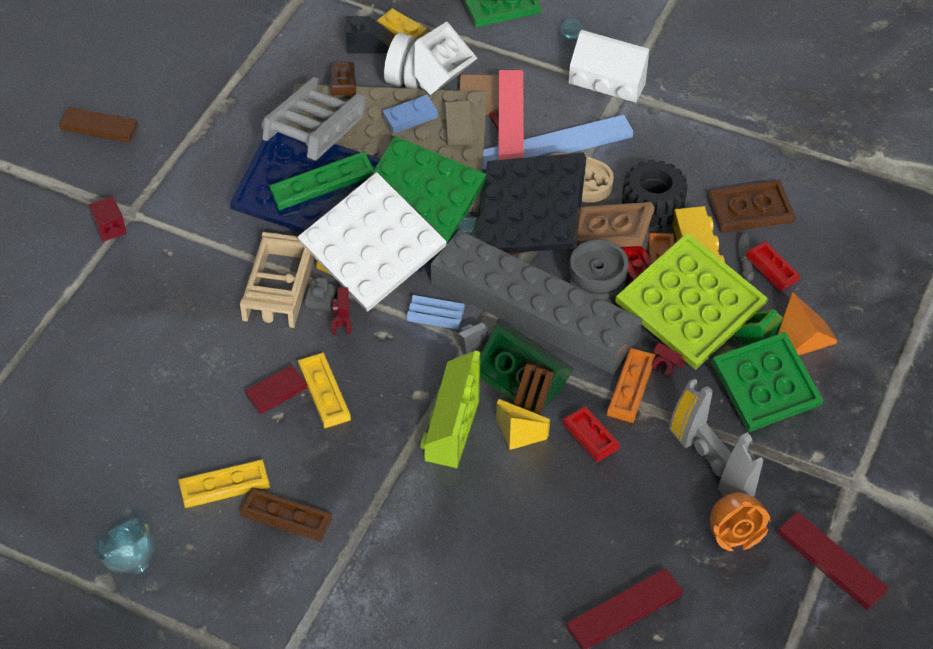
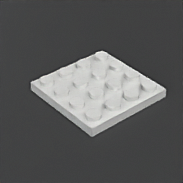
M377 172L298 236L299 242L343 287H348L349 294L367 312L446 246V240Z

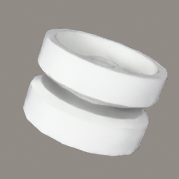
M398 33L391 42L384 68L386 83L395 86L405 84L407 89H422L415 77L416 41L413 36Z

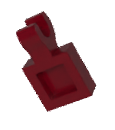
M348 287L338 288V298L333 299V315L338 314L331 321L333 335H337V328L341 326L346 327L347 335H350L352 332Z

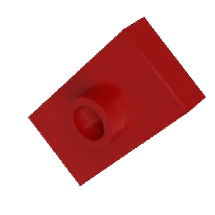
M766 241L748 250L745 255L780 292L794 285L801 278Z
M586 406L563 419L564 427L596 462L619 450L620 443Z

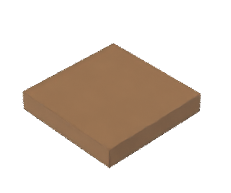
M461 75L460 91L487 92L486 115H489V112L499 115V75Z

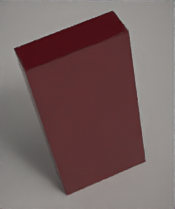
M291 365L245 390V394L259 414H262L306 390L307 383Z

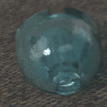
M132 518L111 529L108 532L110 538L105 543L100 539L94 548V554L106 569L116 574H130L132 572L138 574L149 566L148 562L153 557L156 549V540L145 518H142L141 522L137 518Z

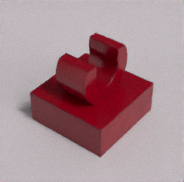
M658 342L653 351L658 358L653 361L652 368L658 370L661 364L666 363L667 369L664 374L667 377L673 374L674 366L682 369L686 363L681 354Z

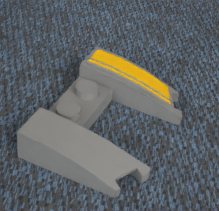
M697 379L690 380L673 412L669 426L670 431L684 448L694 444L697 452L709 461L713 472L717 476H721L718 490L723 496L734 492H744L755 496L763 459L762 457L756 459L752 453H748L749 442L752 441L751 436L748 432L741 435L731 453L706 423L713 391L706 386L701 389V392H697Z

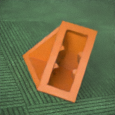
M792 292L778 334L787 333L798 355L837 344V339L826 322Z

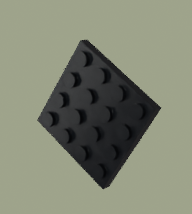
M584 152L487 161L486 180L483 187L476 238L506 253L576 248L587 160Z

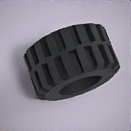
M649 160L647 163L644 161L639 162L638 166L633 165L630 171H627L625 174L622 204L652 202L655 209L649 227H655V225L663 227L666 223L672 224L674 210L685 207L688 188L686 176L682 175V171L679 168L675 169V165L671 163L665 164V161L655 162L654 160Z

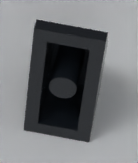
M346 16L347 53H388L391 42L394 39V34L370 16Z

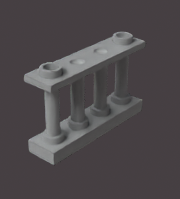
M313 77L274 111L264 117L262 121V129H264L263 140L268 141L277 132L305 142L308 146L307 157L317 160L363 118L366 96L357 93L353 98L344 102L318 92V78ZM317 101L338 109V111L332 112L311 103ZM304 111L327 121L321 123L299 113ZM291 121L314 130V132L307 133L287 124Z

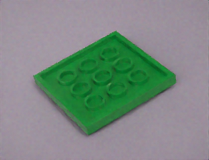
M397 136L393 138L371 175L373 176L377 172L446 240V245L454 237L486 180V173Z

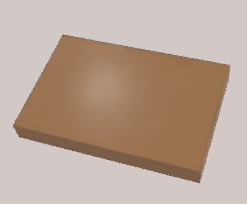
M652 202L581 207L577 247L590 240H605L613 242L619 247L642 246L655 209Z

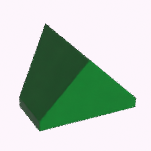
M776 309L757 311L731 337L745 346L772 337L779 331L783 317L777 313Z

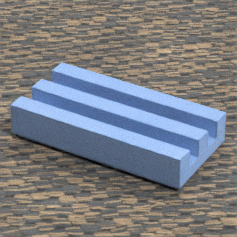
M413 295L412 303H410L407 313V321L459 330L465 304Z

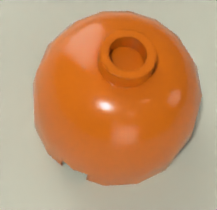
M734 492L722 497L713 506L709 518L710 529L720 547L727 551H733L732 547L743 545V550H746L759 543L767 534L768 528L766 525L768 520L770 521V516L757 498L744 492Z

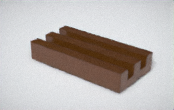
M528 363L526 364L514 405L521 408L532 372L535 371L524 409L530 411L541 375L543 374L546 377L534 413L541 415L555 372Z

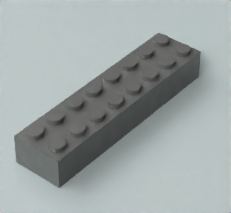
M461 230L457 232L431 263V284L612 375L627 357L629 349L633 348L640 339L642 318Z

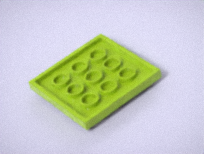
M687 232L616 296L615 302L627 312L642 318L643 326L670 349L681 354L684 357L683 360L696 370L736 333L743 324L753 317L767 303L768 298Z

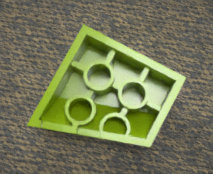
M479 351L470 352L447 362L441 387L437 394L436 405L430 414L428 424L430 427L428 433L424 432L421 441V449H425V461L458 468L479 404Z

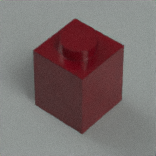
M113 196L88 204L92 222L102 242L127 234L123 215Z

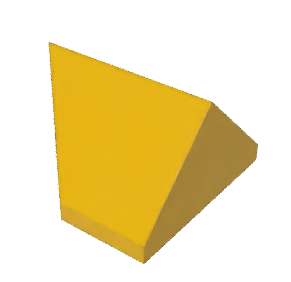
M498 400L496 420L509 450L548 438L550 419L503 400Z

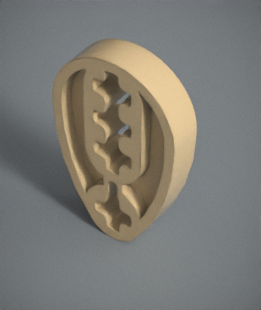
M554 153V154H551V155L570 154V153ZM587 157L582 202L601 201L610 195L613 188L614 176L610 167L590 157Z

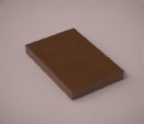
M780 180L707 191V198L721 233L794 223L795 214Z

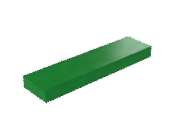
M365 151L269 185L278 209L282 210L370 178L374 170Z

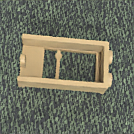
M262 233V240L243 299L240 302L242 321H248L251 309L262 311V319L267 323L273 322L274 312L288 314L289 327H295L314 262V256L299 242L298 237L278 233ZM268 254L301 258L296 277H293L291 274L282 276L263 273ZM261 278L283 280L287 283L294 282L292 291L260 287L259 283Z

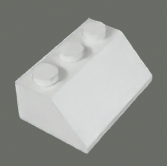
M445 22L415 42V77L422 89L431 95L462 73L477 57L451 25Z
M581 30L570 64L569 83L636 103L646 83L650 49Z

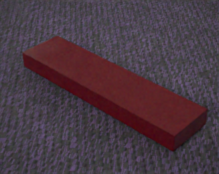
M799 512L778 529L777 534L866 610H869L887 593L889 587Z
M665 568L566 624V629L581 649H588L681 597L683 590Z

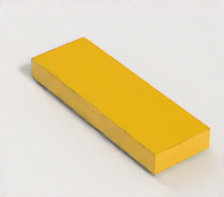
M324 353L298 360V367L304 381L307 383V388L324 428L350 421L349 410Z
M263 459L178 479L185 508L250 493L252 488L257 490L270 488Z

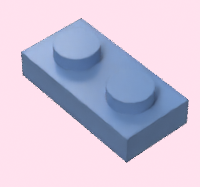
M424 95L383 110V118L392 133L395 134L438 118V111L428 95Z

